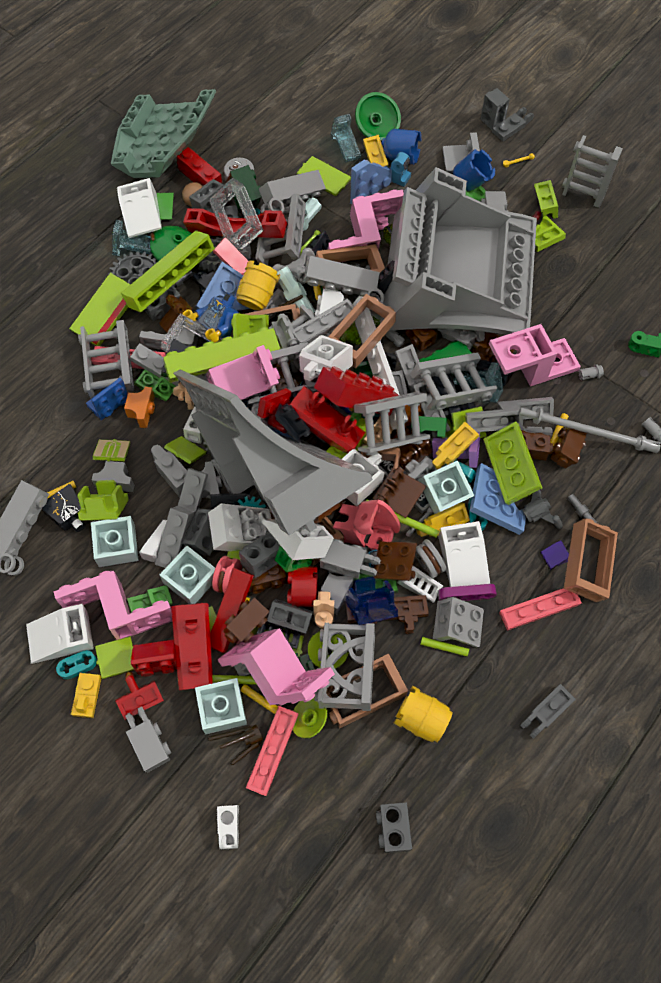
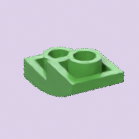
M146 369L134 384L142 390L145 387H152L155 397L163 401L169 399L174 387H176L162 376L159 378Z

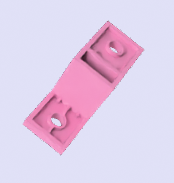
M391 190L382 194L374 193L371 196H358L353 199L350 218L355 236L347 240H334L328 243V250L374 244L377 245L379 250L381 238L375 217L395 214L402 207L403 190Z
M541 324L490 340L489 343L504 374L521 369L530 386L579 371L581 367L566 339L563 338L551 342ZM511 349L517 350L516 355H515V354H512V353L510 352V350H511ZM556 358L560 359L559 362H554Z
M262 345L257 347L252 354L209 369L206 378L209 383L237 395L240 400H244L272 389L279 383L278 379H280L276 367L273 368L270 362L273 360L270 350L265 349V346Z
M104 571L97 577L84 578L77 584L64 585L59 590L54 591L55 599L62 608L79 604L86 605L101 600L109 630L116 640L131 637L172 622V612L168 600L165 602L157 601L151 607L145 609L138 608L130 613L122 584L114 571Z
M280 628L255 634L246 644L242 641L218 659L222 667L227 665L233 667L238 663L245 664L270 705L279 704L281 706L290 702L292 704L298 701L307 702L314 698L315 692L318 689L327 686L329 679L335 675L331 667L305 671Z

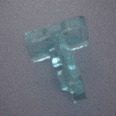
M350 114L334 118L331 129V137L337 140L345 163L361 157L350 127L352 120Z
M116 220L112 233V254L119 256L122 248L136 252L139 251L140 253L146 252V254L150 255L152 254L150 250L151 236L142 234L129 238L127 231L123 230V221Z
M491 363L487 372H477L486 387L496 385L497 390L489 400L490 402L497 403L503 392L499 364ZM461 371L469 387L478 389L469 371ZM455 377L453 382L455 386H458L460 384Z

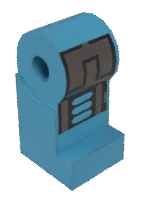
M399 152L391 164V182L403 187L411 177V172L407 171L410 157L404 152Z

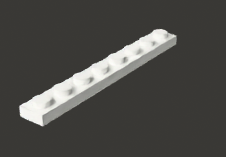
M359 296L354 301L353 306L355 307L363 297ZM366 307L355 320L362 344L376 329L370 310ZM379 341L367 355L373 376L381 378L383 384L392 386L394 392L400 395L381 341ZM393 409L388 418L391 428L397 429L396 411ZM403 409L405 423L408 420V417L405 409Z

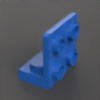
M118 378L86 402L87 407L100 420L110 416L116 408L126 403L128 392L124 381Z

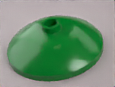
M372 92L363 96L358 102L355 109V120L363 135L367 138L379 135L380 141H382L390 130L399 129L401 114L397 104L391 97L384 93Z
M164 226L162 229L154 232L155 240H150V250L153 256L160 261L192 233L182 227Z

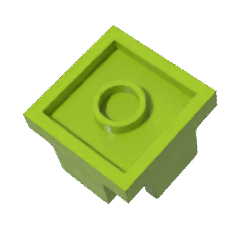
M115 480L97 481L98 494L90 495L88 486H84L78 494L81 507L78 512L79 520L118 519L129 501L128 494L123 493L122 485L116 486Z

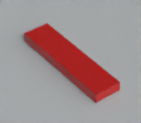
M237 568L233 569L210 633L212 648L223 653L227 652L230 642L226 639L223 632L227 627L224 623L232 615L236 617L241 612L238 608L246 600L254 575Z

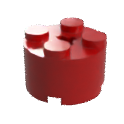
M302 567L288 572V584H292V589H289L287 594V604L296 607H314V600H316L318 576L314 572L317 573L318 567Z

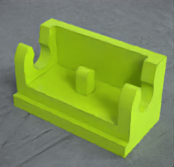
M551 180L534 184L543 217L552 213L553 219L558 218V204Z

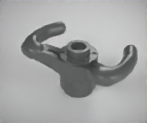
M541 490L534 492L531 502L522 509L528 521L536 522L542 518L553 523L557 529H562V521L558 515L553 516L550 514L549 509L552 507L546 498H541Z

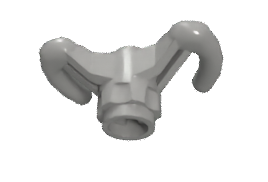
M305 248L300 258L286 266L276 264L272 268L278 272L288 266L296 281L305 284L307 282H303L306 263L308 258L315 256L311 248ZM278 282L275 285V287L280 290H283V288Z

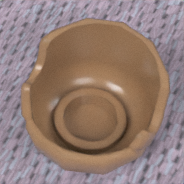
M197 182L186 185L182 191L184 203L192 207L189 196L203 186Z

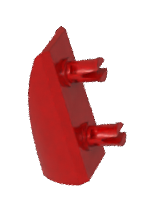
M304 385L290 403L299 414V418L295 419V421L303 419L310 428V432L338 450L349 453L355 449L366 433L356 425L357 420L350 421L352 415L345 417L324 401V395L320 398V392L314 393Z
M208 603L172 606L179 690L195 689L196 687L213 684Z

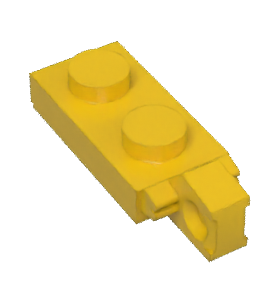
M464 422L438 448L436 452L437 457L432 461L433 466L438 470L445 463L447 465L451 464V462L453 463L479 437V434Z
M460 502L429 516L424 520L423 524L440 532L441 527L465 524L470 519L465 504ZM416 529V532L419 536L423 537L425 535H428Z

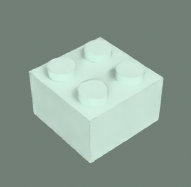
M458 461L418 479L419 482L427 486L423 492L434 514L474 496Z
M131 516L91 522L94 560L99 567L139 561L135 524Z
M186 546L163 570L160 577L165 585L187 603L196 604L212 586L215 567Z
M237 678L195 688L202 729L205 734L247 725Z

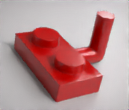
M287 388L260 398L257 416L261 418L268 417V424L282 433H286L287 430L276 420L275 413L279 404L282 406L286 403L290 405L292 391Z
M127 672L125 675L126 683L131 692L116 699L124 720L127 719L126 715L128 713L132 716L138 714V708L140 707L146 710L164 701L155 681L138 688L132 672Z

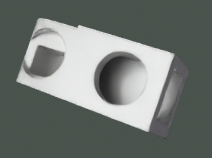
M194 407L183 429L184 436L188 441L201 444L203 440L202 435L191 416L198 411Z
M239 805L217 807L220 849L238 848Z

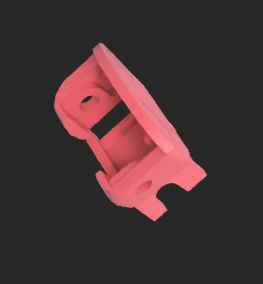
M379 499L363 501L359 506L342 504L339 512L349 516V519L346 522L335 521L333 526L334 529L342 532L345 543L362 547L367 546L371 551L378 550L379 544L377 542L379 540L392 542L394 534L398 533L401 528L400 521L392 508ZM371 534L368 543H365L364 539L366 535Z

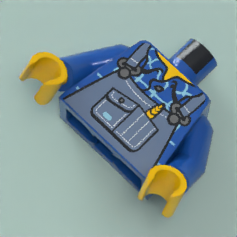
M226 292L223 300L214 297L205 307L195 310V313L191 310H186L183 312V316L189 324H193L196 318H198L197 321L208 329L205 332L207 339L217 342L219 337H230L232 333L231 321L233 314L239 313L232 307L236 297Z

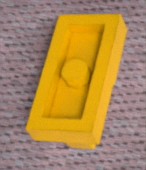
M379 135L363 139L369 162L388 167Z
M79 673L71 712L72 716L94 718L102 678L100 675Z

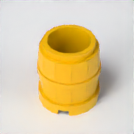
M248 261L245 267L246 271L239 282L236 300L245 307L261 311L267 307L281 275H276L277 271L263 263L254 265V261Z
M412 685L409 690L411 691L409 696L405 697L396 715L399 719H395L393 724L399 727L403 726L417 737L430 742H438L444 734L453 712L450 711L447 705L438 701L437 698L420 692V689Z

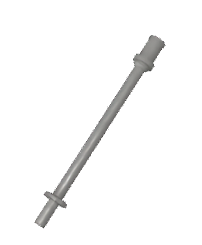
M520 407L518 415L533 418V423L537 425L540 421L628 443L634 445L636 450L658 453L661 447L660 442L646 439L645 436L640 435L634 438L547 415L539 407L536 411Z

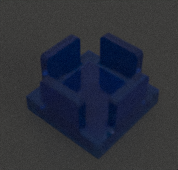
M373 576L355 580V591L353 588L348 589L346 603L358 625L398 617V609L394 604V590L388 580L383 581L382 588L376 589Z

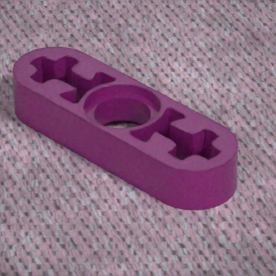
M494 584L445 587L438 590L439 601L450 597L462 601L491 599L497 596Z

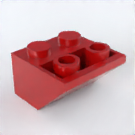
M174 640L133 645L131 665L137 674L147 677L154 675V672L173 673L177 669Z

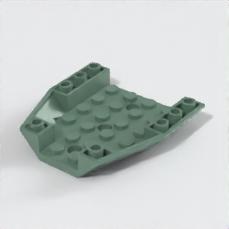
M202 90L196 102L157 105L150 95H137L118 128L111 165L133 178L160 177L172 164L173 159L180 155L183 148L193 140L213 101L216 90Z

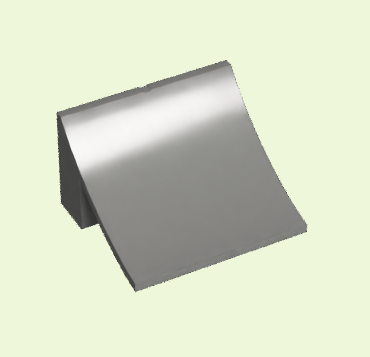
M437 167L433 169L416 190L407 187L404 190L402 207L394 215L388 264L392 260L395 263L393 279L384 294L383 304L390 306L396 312V321L388 331L443 328L476 330L508 335L530 328L537 218L500 211L466 196L467 181ZM381 316V319H380V324H381V322L385 319V318H383L382 316Z
M181 369L173 373L186 388L198 410L191 416L214 457L211 461L227 491L230 494H238L255 485L261 499L269 506L279 528L286 534L290 535L301 527L309 532L317 528L314 523L316 517L373 480L369 472L303 440L297 443L291 437L275 433L260 421L237 395Z

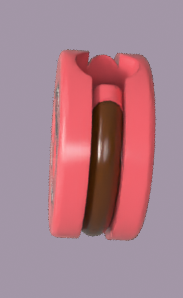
M223 556L219 560L212 580L215 592L225 594L233 569L242 570L243 568L239 559Z

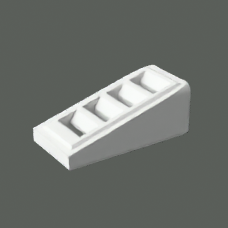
M167 520L161 522L139 553L144 560L156 562Z
M414 566L412 567V571H415L416 574L414 579L410 581H397L398 584L419 596L426 595L427 600L432 603L435 602L438 596V590L443 587L442 584ZM419 578L420 580L417 585H414L415 580ZM424 581H425V582H427V584H426L424 590H422V589H420V588L422 587V585H423V583H424ZM431 585L434 586L431 594H428L427 592Z

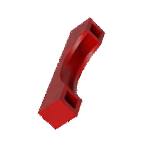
M188 208L183 221L187 230L191 233L198 231L209 236L284 238L288 225L282 211L265 210L263 213L249 218H230L211 213L205 209Z

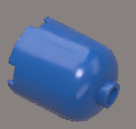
M403 129L390 130L386 138L382 140V147L384 148L386 158L394 161L399 152H404L410 157L409 164L414 165V163H417L420 149H417L418 141L421 142L422 140L421 132Z
M474 149L456 164L453 169V175L466 180V191H472L491 180L495 176V168L492 169L490 164L492 159L485 151Z

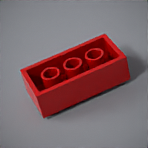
M332 366V368L323 367L314 386L316 390L335 405L353 409L355 404L398 396L392 386L383 384V380L377 376L370 378L364 373L357 375L351 370L346 369V371H342L335 366ZM393 408L388 412V416L391 415Z

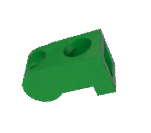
M636 331L632 334L628 347L633 352L659 358L661 355V333L658 336H652Z
M419 416L420 433L426 431L437 432V437L446 438L447 418Z
M281 545L275 557V561L286 572L309 567L312 563V559L292 560Z

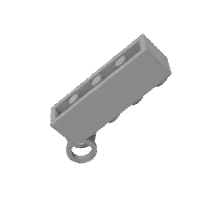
M319 170L265 183L259 188L264 201L261 213L265 211L266 206L269 210L277 211L276 208L280 207V211L283 213L284 203L290 205L291 195L296 193L303 201L309 197L316 198L320 196V192L326 188Z
M315 256L308 258L303 280L308 285L324 286L325 289L341 290L344 294L348 295L357 294L364 297L365 294L377 298L381 303L384 301L383 292L377 289L380 272Z
M21 480L0 518V564L1 560L5 561V570L0 565V572L13 576L20 574L24 569V561L21 557L17 556L18 551L27 539L32 525L37 521L38 514L47 503L49 493ZM15 559L19 561V568L17 571L11 572L15 568Z

